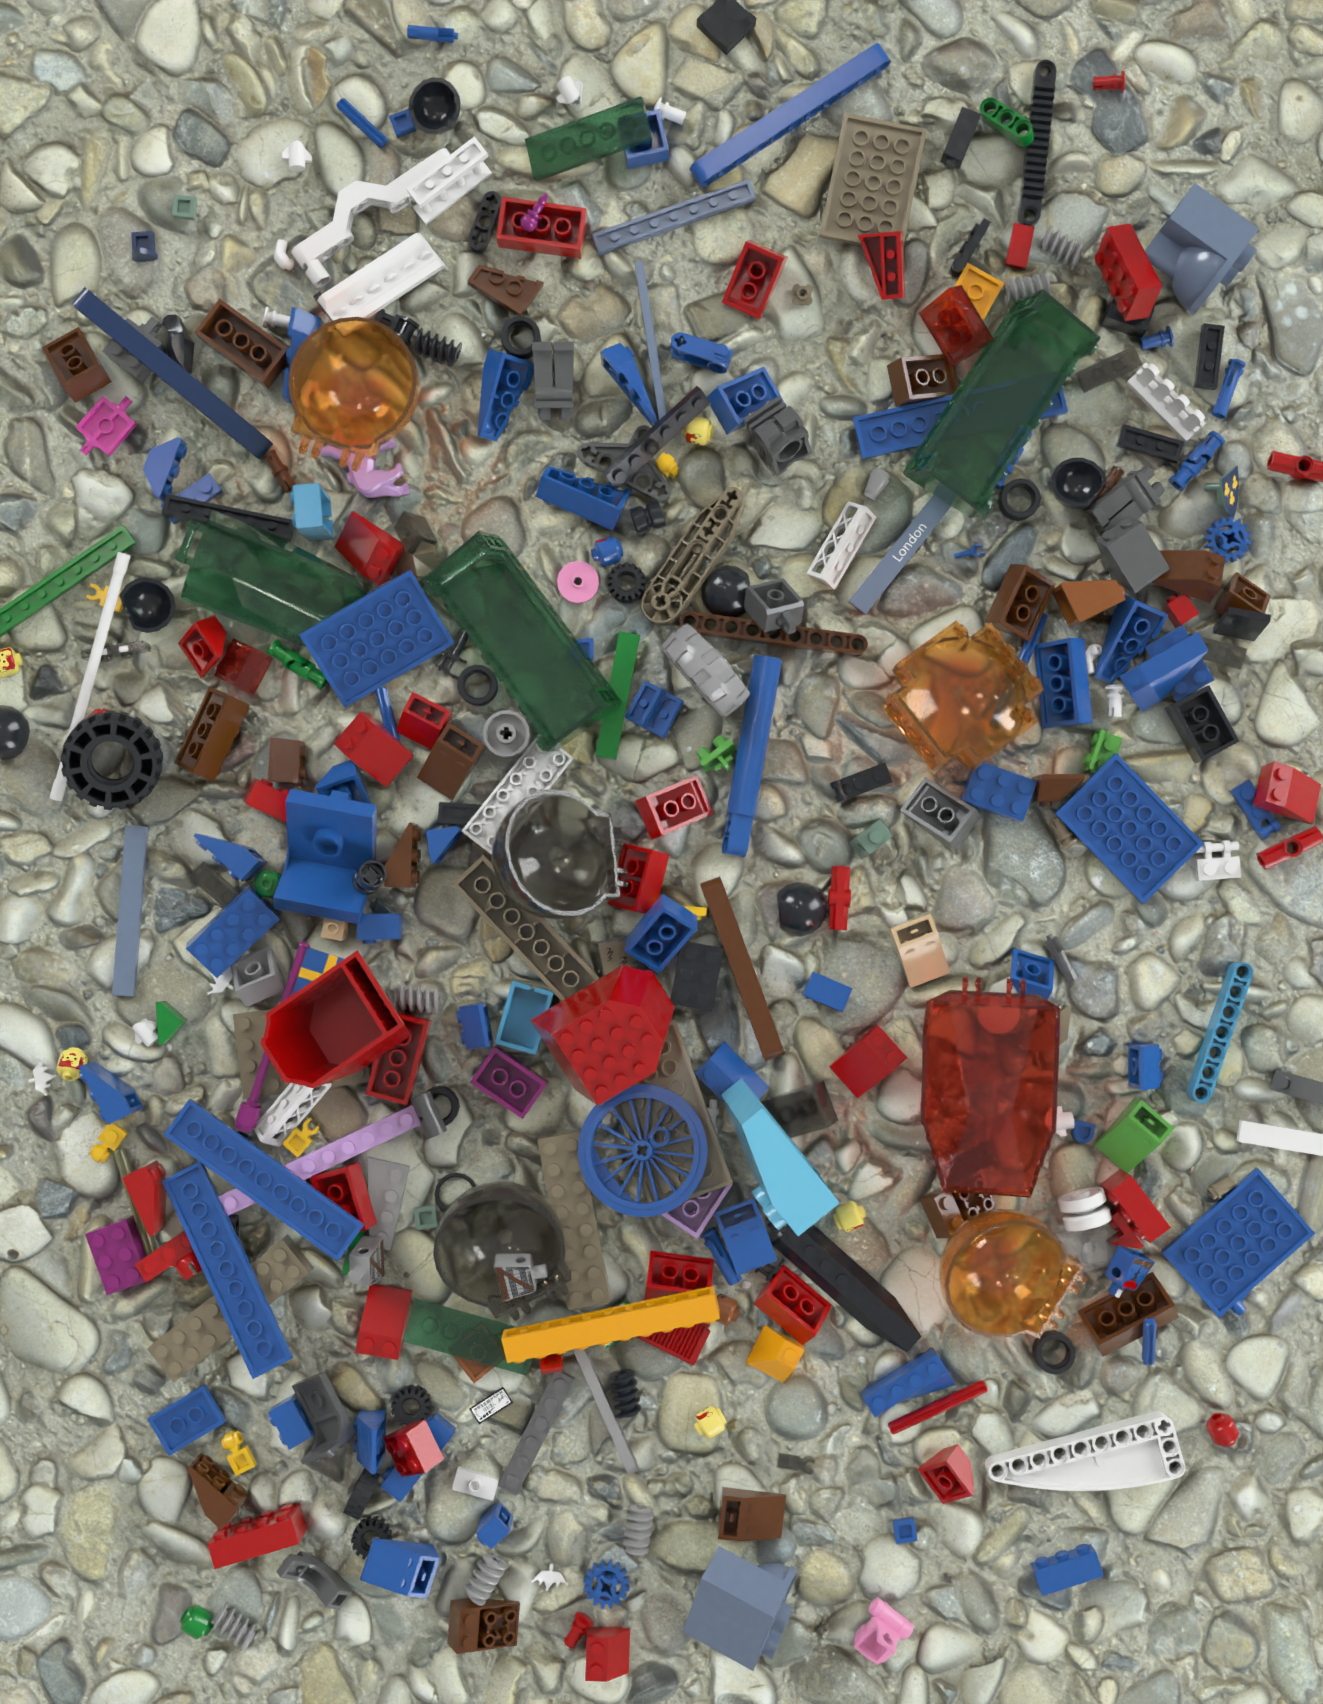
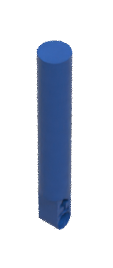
M754 655L748 686L750 695L745 703L726 812L728 814L722 843L723 854L744 858L748 851L782 660L763 655Z

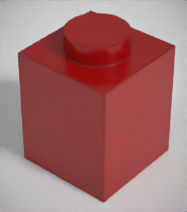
M1175 593L1166 599L1168 604L1162 607L1163 611L1168 614V618L1175 629L1199 614L1189 597L1185 594L1178 596Z

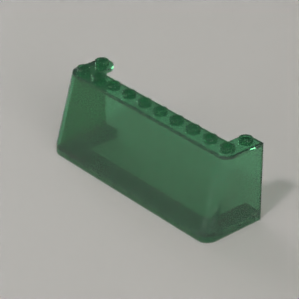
M1044 289L1017 300L905 467L903 474L969 518L987 515L993 507L991 497L995 493V486L1006 476L1008 466L1018 458V451L1029 441L1031 431L1041 423V416L1052 406L1054 396L1064 388V381L1075 371L1077 361L1087 355L1091 356L1097 350V343L1101 337Z
M478 531L421 579L425 585V591L431 597L434 595L443 599L446 610L450 614H454L457 618V625L470 636V643L481 651L482 659L486 664L492 666L495 677L507 687L506 692L512 699H516L519 704V710L532 721V728L539 733L537 734V745L543 751H558L622 704L619 696L500 536Z

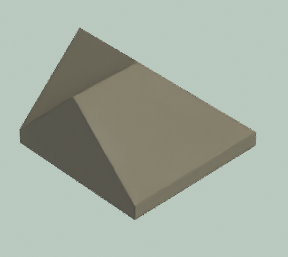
M433 535L400 541L406 547L396 565L398 576L411 569L417 581L441 577Z

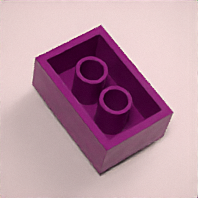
M498 1045L492 1049L470 1081L471 1084L522 1119L549 1082Z
M133 1215L93 1229L85 1234L106 1295L145 1282L134 1265L145 1258L146 1255Z

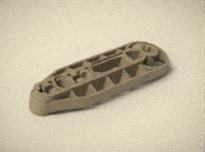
M727 488L723 494L697 514L646 589L641 599V608L645 617L651 623L658 626H668L675 623L682 616L734 539L745 505L743 493L738 488ZM709 513L702 525H698L700 520ZM726 514L723 520H717L720 515ZM733 526L731 534L726 539V541H724L723 537L725 536L729 528ZM695 528L698 529L689 543L686 542ZM719 543L722 544L714 559L710 557ZM684 545L686 547L679 559L675 560L674 558ZM706 562H711L703 575L700 576L699 573ZM673 563L674 566L666 578L662 577L670 564ZM695 578L699 579V581L689 594L687 590L689 589ZM680 602V607H674V603Z

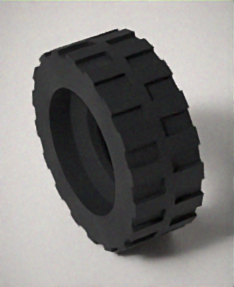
M366 1468L363 1469L344 1508V1514L357 1520L360 1519L381 1474L377 1472L376 1474H371Z

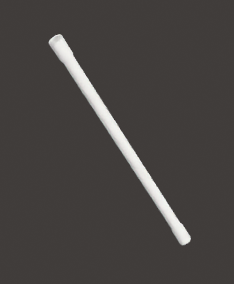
M117 552L113 575L68 736L85 717L123 577L126 574L130 555ZM60 762L49 797L56 801L63 800L67 786V779L61 771L63 767L62 762Z

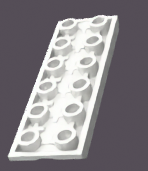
M415 233L323 293L317 301L344 335L445 268L446 265L421 233Z
M540 732L461 832L492 856L496 857L574 758Z

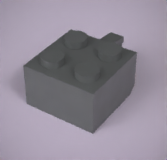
M151 317L145 325L142 323L138 326L129 318L126 319L130 325L166 354L167 348L157 340L159 336L157 333L162 327L158 320ZM113 339L109 341L102 351L111 361L143 384L152 373L151 370Z
M781 578L748 586L746 588L744 609L764 632L781 628L787 634L795 633L797 624L802 621L804 603L786 580Z

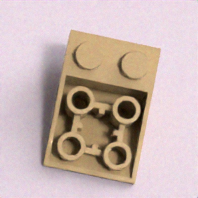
M931 913L923 914L887 928L910 988L950 973Z

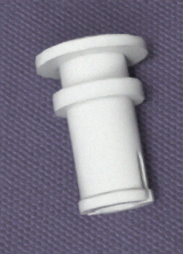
M660 97L656 102L654 110L660 109L662 120L665 118L682 126L686 111L669 106L668 102L666 104L662 103V97Z
M266 307L262 319L263 328H266L267 324H269L273 328L278 326L288 329L290 316L278 314L275 310L270 312V307Z
M1123 685L1106 686L1105 689H1109V694H1107V697H1109L1108 717H1122V697H1124L1122 689H1126V687Z

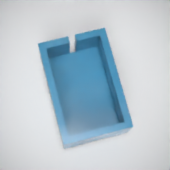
M319 483L293 485V492H290L291 505L295 507V514H292L293 526L309 542L334 539L333 520H323L322 518L332 516L330 496Z
M513 980L495 1044L536 1055L542 1038L530 1020L551 1007L554 992L538 986L533 990L531 989V984Z

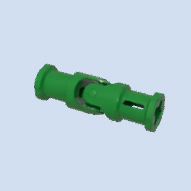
M278 639L268 649L267 654L270 657L273 656L281 661L284 667L297 674L303 680L310 681L320 691L328 683L323 672L317 669L314 663L301 656L295 650H289Z

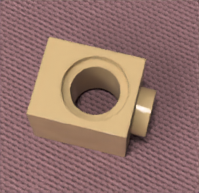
M324 918L321 938L346 940L349 922Z

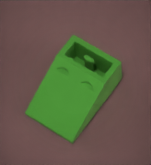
M1134 1097L1094 1146L1121 1170L1128 1173L1161 1145L1173 1131L1174 1127L1143 1100Z

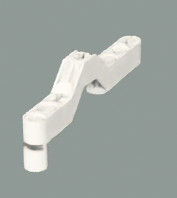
M446 148L440 149L386 186L356 180L338 192L333 221L296 245L291 251L301 268L306 270L307 277L316 289L322 288L331 280L322 262L348 246L354 240V236L351 233L353 217L370 205L388 208L391 213H396L414 202L406 188L447 158L450 153Z

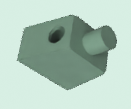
M879 818L848 843L859 857L863 859L892 838L893 833L882 819Z

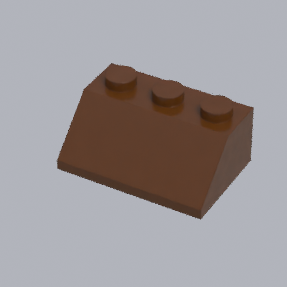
M1010 564L984 622L999 631L1030 641L1056 583L1027 565Z

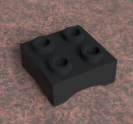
M716 0L709 9L697 18L696 27L727 55L756 26V17L744 9L736 0Z

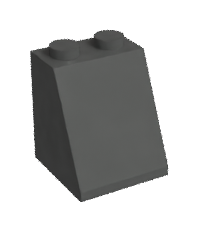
M1131 516L1124 518L1119 524L1104 532L1102 536L1095 540L1111 579L1116 580L1118 584H1121L1133 593H1137L1170 569L1143 523Z

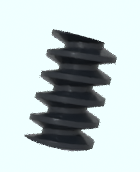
M423 328L419 330L415 340L416 355L420 356L423 353L424 358L427 359L431 356L432 361L439 359L440 364L447 362L448 367H452L457 362L462 349V342L455 347L454 339L447 344L446 336L439 341V334L436 333L431 338V331L428 330L423 335Z
M621 1369L610 1373V1375L615 1376L614 1379L610 1380V1384H616V1387L612 1388L611 1392L618 1393L612 1400L619 1401V1404L615 1405L614 1409L621 1411L615 1417L630 1418L637 1415L642 1408L638 1404L640 1397L637 1395L639 1389L635 1387L637 1385V1380L634 1378L636 1375L635 1370Z

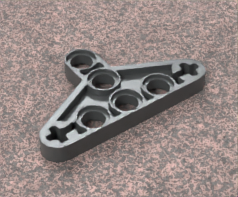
M646 425L637 427L629 443H583L578 447V458L582 463L602 473L606 468L600 466L601 459L609 458L613 463L639 439L638 433L640 431H648L650 427ZM588 449H591L590 452L595 457L597 456V452L601 454H599V456L596 459V463L594 464L593 457L587 456L586 458H584L582 452L583 450L587 451ZM651 460L647 461L623 483L653 500H658L660 503L668 501L671 496L670 486ZM641 477H645L649 481V485L645 488H640L637 485V480ZM652 482H657L654 486L658 490H661L662 487L665 488L667 495L658 497V492L652 489V493L648 492L652 487Z

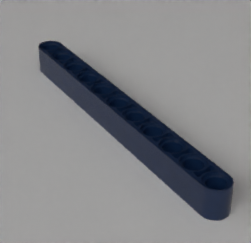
M84 287L72 301L71 305L257 459L261 460L264 454L272 447L273 443L87 288Z

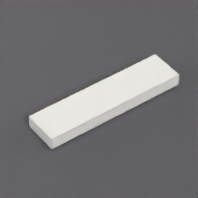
M1239 1120L1236 1139L1238 1142L1323 1156V1134Z

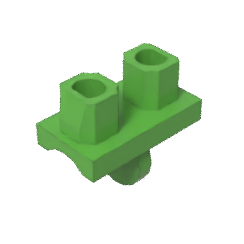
M719 735L712 741L717 749L710 753L706 747H703L696 753L700 760L699 763L706 774L713 768L716 772L722 768L727 772L731 770L728 763L734 760L731 755L737 750L730 739L727 740L722 735Z

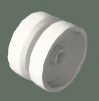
M1084 1188L1064 1194L1057 1199L1060 1211L1067 1213L1062 1218L1066 1231L1088 1230L1111 1221L1112 1217L1108 1206L1102 1205L1106 1201L1103 1188Z

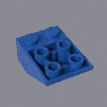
M196 833L194 835L198 840L196 842L197 845L205 851L208 849L213 854V860L221 866L224 864L229 869V875L235 880L251 881L267 864V861L252 847Z
M97 1062L79 1066L80 1077L90 1088V1097L94 1102H97L100 1108L99 1114L108 1125L144 1108L134 1088Z
M754 1198L714 1213L738 1276L777 1261Z
M373 1538L360 1580L407 1597L427 1598L441 1557L433 1544Z

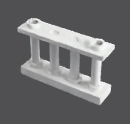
M475 137L471 138L406 188L408 194L416 203L413 206L414 211L425 225L492 175V172L483 162L488 157V153Z

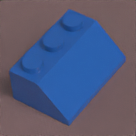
M725 1041L694 1071L723 1103L724 1100L721 1094L741 1078L758 1099L769 1088Z

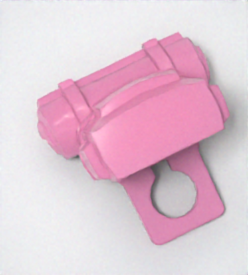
M877 1597L869 1605L868 1612L872 1617L854 1634L853 1646L867 1659L879 1665L896 1652V1645L900 1638L905 1640L912 1634L914 1625L906 1617H903L890 1607L886 1601Z

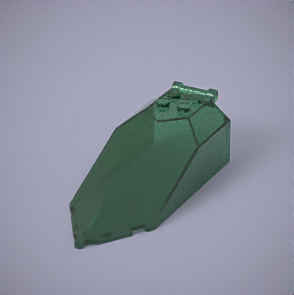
M211 510L205 525L194 519H188L186 524L188 528L181 547L174 556L175 560L190 566L182 587L181 600L305 646L299 636L301 632L367 594L356 576L275 534ZM199 531L202 535L192 558L187 553L195 532Z

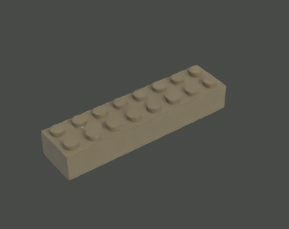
M482 855L452 883L561 1001L601 978L486 855Z
M581 1129L543 1135L538 1138L568 1310L610 1303L611 1301L593 1193L582 1175L579 1164L578 1143Z
M288 1234L251 1264L269 1305L314 1268ZM214 1294L147 1348L173 1382H176L232 1336Z

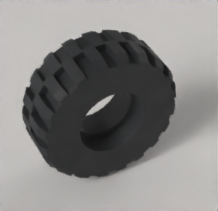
M105 711V713L92 714L89 718L80 721L64 742L60 762H62L63 766L61 769L62 774L67 779L66 784L70 790H75L76 796L80 800L85 799L89 801V805L93 807L99 805L103 806L104 810H112V808H119L121 810L126 809L129 805H136L152 792L161 775L163 752H161L159 739L154 736V731L150 726L144 725L142 723L143 720L138 717L128 716L129 713ZM113 741L127 747L133 756V767L130 773L120 779H110L99 774L92 764V753L99 744Z

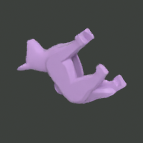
M335 429L327 447L317 449L318 452H321V456L333 457L347 463L350 471L346 473L349 484L355 485L357 492L367 498L382 496L400 497L411 494L408 483L402 486L393 484L404 474L401 463H397L389 471L376 470V455L397 447L391 433H387L386 437L378 440L345 442L341 431Z

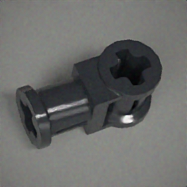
M384 309L378 311L374 321L375 327L378 328L380 326L388 330L390 336L406 345H411V338L415 330L420 327L412 319L398 314L394 317L385 313Z

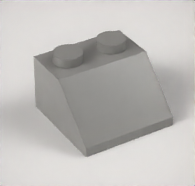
M270 946L239 958L231 965L235 992L246 1007L285 990L283 974Z

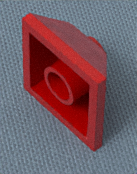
M215 615L196 621L178 642L200 678L204 677L222 657L226 631Z
M958 1444L943 1448L917 1469L943 1504L967 1498L974 1494L971 1461Z

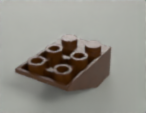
M448 722L417 778L453 801L487 747Z
M409 822L385 864L387 876L384 887L416 888V884L420 883V871H417V862L421 861V850H418V841H421L422 830L418 828V824Z
M981 1170L947 1188L943 1186L920 1199L937 1239L952 1238L998 1210Z
M200 1453L188 1467V1471L205 1516L222 1529L240 1509L248 1494L242 1485L236 1484L230 1479L229 1474L225 1470L219 1469L214 1465L211 1457Z
M722 1487L717 1527L718 1539L731 1541L780 1539L782 1536L786 1494Z
M470 1598L451 1600L447 1644L456 1654L517 1646L520 1602L486 1599L485 1605L480 1606L470 1600Z

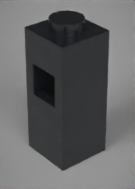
M965 107L961 108L940 160L946 167L960 169L982 114Z

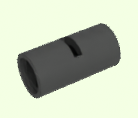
M430 1091L410 1099L417 1117L421 1118L420 1124L427 1139L447 1131Z

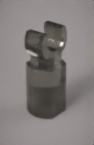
M778 1452L776 1467L793 1471L802 1470L805 1474L811 1475L813 1474V1469L807 1468L806 1464L808 1462L815 1463V1459L812 1456L800 1458L798 1455Z

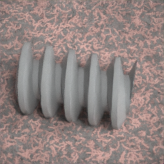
M1051 225L1039 246L1042 245L1041 252L1044 253L1049 249V257L1056 253V261L1064 258L1063 265L1071 262L1070 269L1073 270L1085 249L1082 250L1083 243L1080 242L1075 246V238L1067 242L1068 234L1060 238L1061 230L1053 234L1054 226Z
M1042 273L1039 277L1038 274H1034L1032 278L1026 275L1023 279L1016 277L1015 281L1013 278H1008L1003 288L1006 306H1009L1010 299H1013L1015 305L1018 304L1019 298H1021L1023 304H1026L1027 297L1030 298L1032 303L1035 301V296H1038L1040 302L1043 301L1044 295L1049 299L1050 280L1048 275Z
M402 983L395 994V1010L400 1005L401 1010L405 1011L409 1005L411 1012H414L417 1007L419 1013H422L426 1007L428 1014L433 1009L438 1014L440 1006L438 987H435L433 993H431L429 986L422 992L421 985H418L416 991H414L412 984L405 990Z
M641 1504L629 1505L628 1510L633 1513L626 1516L632 1522L625 1523V1527L631 1529L624 1532V1536L629 1538L623 1540V1544L628 1546L625 1551L632 1555H646L649 1553L650 1528L653 1525L652 1519L654 1518L653 1509Z
M484 1554L482 1558L486 1563L480 1561L478 1566L481 1570L474 1569L473 1573L476 1577L470 1576L468 1579L472 1585H464L470 1600L480 1606L485 1605L486 1599L490 1597V1592L494 1590L495 1585L500 1580L499 1578L503 1576L504 1570L508 1568L507 1563L495 1555L489 1556Z
M226 1602L212 1620L214 1621L212 1629L215 1630L221 1626L219 1634L222 1635L228 1632L226 1640L235 1637L233 1645L235 1646L241 1642L240 1651H243L249 1646L260 1629L254 1632L255 1623L247 1626L248 1618L241 1621V1612L234 1616L236 1610L234 1607L227 1611L229 1603Z

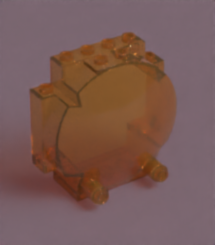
M956 620L899 661L892 670L898 677L901 688L887 698L882 709L934 775L956 759L966 767H969L973 772L986 761L998 755L1038 722L1035 713L1030 708H1027L1026 705L1044 690L1042 683L1030 673L1026 662L1018 658L1013 646L1005 642L1001 637L1000 630L991 623H988L972 636H969L966 627L959 624Z

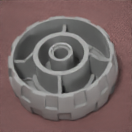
M688 623L677 629L663 643L661 649L720 716L726 717L731 714L750 695V692L730 667L729 662L716 648H713Z

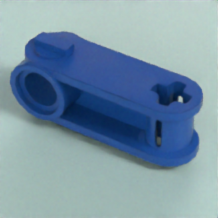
M682 332L675 333L671 338L670 353L673 358L709 369L715 373L724 374L727 372L733 355V350L730 347Z

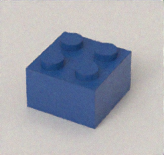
M660 109L618 118V128L627 169L669 160V149Z

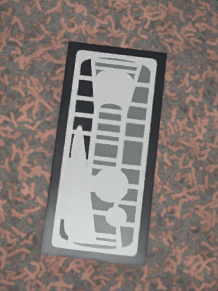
M502 1387L469 1409L478 1424H481L512 1404L513 1401L504 1387Z

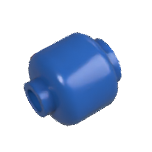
M612 536L596 540L594 549H591L592 559L594 562L598 561L602 567L619 563L621 557H623V548L620 540H616Z

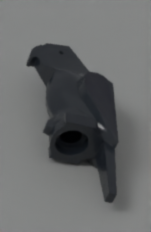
M176 314L167 315L162 320V325L166 326L168 330V356L189 374H192L195 343L191 340L181 317Z

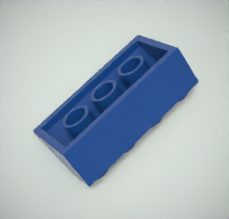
M1066 638L1036 644L1034 651L1042 729L1093 723L1084 639Z

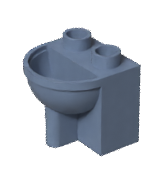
M1194 183L1145 249V253L1154 267L1171 278L1172 288L1177 300L1187 309L1186 312L1193 316L1219 283L1227 287L1238 272H1241L1257 252V249L1250 245L1249 242L1259 228Z
M718 1546L701 1578L683 1633L754 1671L761 1654L772 1660L783 1636L782 1633L794 1607L786 1604L785 1601L798 1569L792 1565L788 1567L779 1563H764L755 1566Z

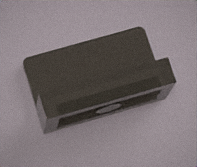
M406 511L402 512L394 529L406 553L414 555L421 541L436 545L437 539L425 517Z

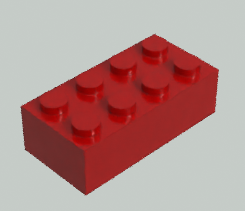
M502 196L496 236L499 248L582 259L587 224L586 208L546 203L538 214L541 219L537 220V227L533 231H526L521 226V218L528 213V209L533 210L534 205L538 201Z
M1131 223L1109 226L1106 228L1099 249L1095 254V263L1099 267L1103 280L1106 281L1110 294L1114 297L1118 310L1124 320L1149 318L1161 291L1162 284Z
M397 1011L410 1037L374 1061L365 1095L408 1105L411 1103L410 1099H412L432 1020Z
M287 1504L278 1511L267 1510L258 1517L252 1518V1516H247L240 1519L238 1523L231 1524V1522H227L222 1529L218 1527L207 1544L214 1569L299 1544L307 1530L301 1505L293 1506V1504Z

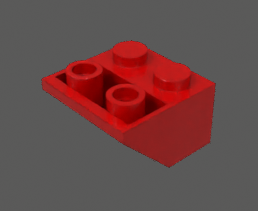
M412 692L402 711L396 731L432 750L453 713Z
M426 1420L412 1422L383 1437L386 1449L391 1454L395 1462V1468L401 1477L426 1473L444 1460Z

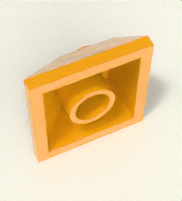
M764 1324L745 1363L784 1383L796 1368L804 1352V1347L797 1340Z

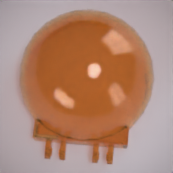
M339 318L313 331L299 346L292 361L289 374V395L296 413L291 431L296 435L302 436L299 453L305 454L310 441L314 440L311 451L312 457L318 458L323 444L343 450L339 461L340 467H346L351 453L356 454L352 463V471L357 472L364 457L376 461L381 445L399 435L410 422L417 408L420 394L419 372L414 356L404 340L390 327L369 318Z
M993 1209L968 1218L955 1229L947 1240L939 1265L940 1289L950 1313L964 1328L977 1335L989 1338H1008L1027 1333L1040 1339L1046 1327L1057 1330L1059 1326L1054 1320H1051L1052 1317L1055 1316L1060 1319L1065 1317V1313L1058 1309L1068 1291L1079 1294L1081 1291L1077 1285L1073 1284L1074 1281L1086 1283L1087 1277L1080 1273L1084 1267L1078 1258L1067 1253L1061 1239L1047 1224L1031 1214L1014 1209Z

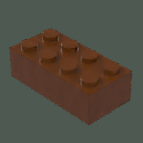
M220 298L194 332L202 342L267 389L271 387L288 364L286 349L288 348Z

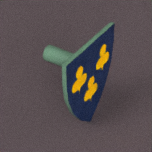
M1235 465L1219 479L1220 483H1205L1204 486L1205 491H1216L1218 506H1224L1229 517L1232 516L1233 520L1237 509L1239 492L1238 465Z

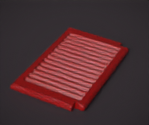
M703 1322L695 1324L690 1328L679 1327L674 1328L670 1332L664 1333L660 1331L652 1333L647 1337L636 1336V1338L694 1366L711 1331L707 1329L710 1324Z

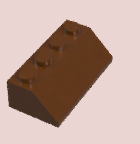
M209 686L174 763L214 782L221 772V766L230 752L234 738L239 733V727L248 714L250 704Z
M1153 1272L1146 1275L1135 1291L1124 1288L1119 1298L1109 1294L1078 1310L1081 1320L1102 1357L1142 1337L1144 1319L1154 1318L1157 1324L1156 1329L1179 1318L1176 1305Z

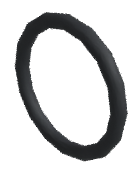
M452 1173L439 1181L436 1185L434 1196L436 1204L442 1212L449 1216L459 1217L465 1216L473 1210L477 1204L479 1194L473 1179L466 1174ZM454 1177L467 1180L474 1191V1198L470 1207L457 1213L444 1208L439 1199V1191L442 1184Z

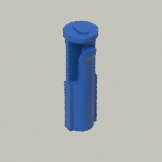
M1233 358L1228 361L1230 368H1225V378L1212 412L1214 417L1219 419H1225L1239 377L1244 373L1242 368H1245L1246 363L1242 360Z
M709 1228L700 1237L705 1239L704 1245L711 1251L728 1285L732 1286L740 1282L742 1278L740 1275H737L733 1262L720 1241L719 1233L715 1232L716 1228Z

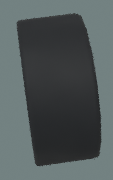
M514 316L502 326L500 334L502 346L509 355L520 359H529L533 356L532 344L526 349H515L509 342V333L518 326H525L533 333V342H541L540 329L531 318Z
M1014 479L1007 483L1000 492L998 498L999 509L1010 520H1026L1040 506V491L1028 479ZM1014 488H1024L1031 495V505L1026 511L1016 512L1009 507L1007 496Z
M483 665L467 667L458 678L457 688L460 696L473 706L489 704L498 693L499 684L495 674ZM475 673L486 675L490 681L489 692L481 698L470 696L465 687L468 677Z
M435 1086L427 1090L431 1092L432 1096L441 1094L449 1099L451 1111L443 1119L445 1126L452 1123L458 1115L460 1108L459 1099L455 1092L444 1086Z
M1049 1330L1039 1334L1032 1346V1355L1037 1365L1045 1372L1053 1375L1068 1371L1076 1357L1075 1348L1071 1340L1062 1332L1056 1330ZM1050 1340H1058L1066 1348L1065 1358L1055 1365L1046 1363L1041 1355L1042 1347Z

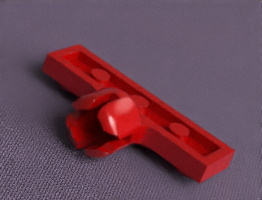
M185 1231L134 1264L146 1283L171 1266L176 1268L184 1280L194 1277L188 1264L191 1263L197 1273L202 1271Z

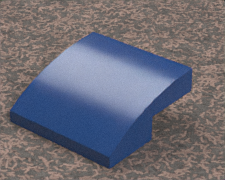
M644 680L625 718L665 739L684 701Z

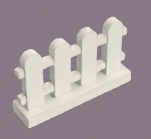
M1145 363L1125 384L1185 443L1206 424L1204 421L1205 416L1200 410L1196 409L1194 411L1189 406L1190 401L1185 395H1178L1173 390L1175 386L1169 379L1163 380L1158 375L1160 371L1154 364L1148 365Z

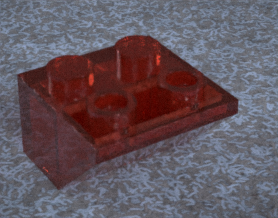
M233 638L226 648V654L222 661L217 665L214 676L254 696L273 658Z

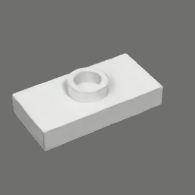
M458 1466L452 1490L493 1501L499 1477Z

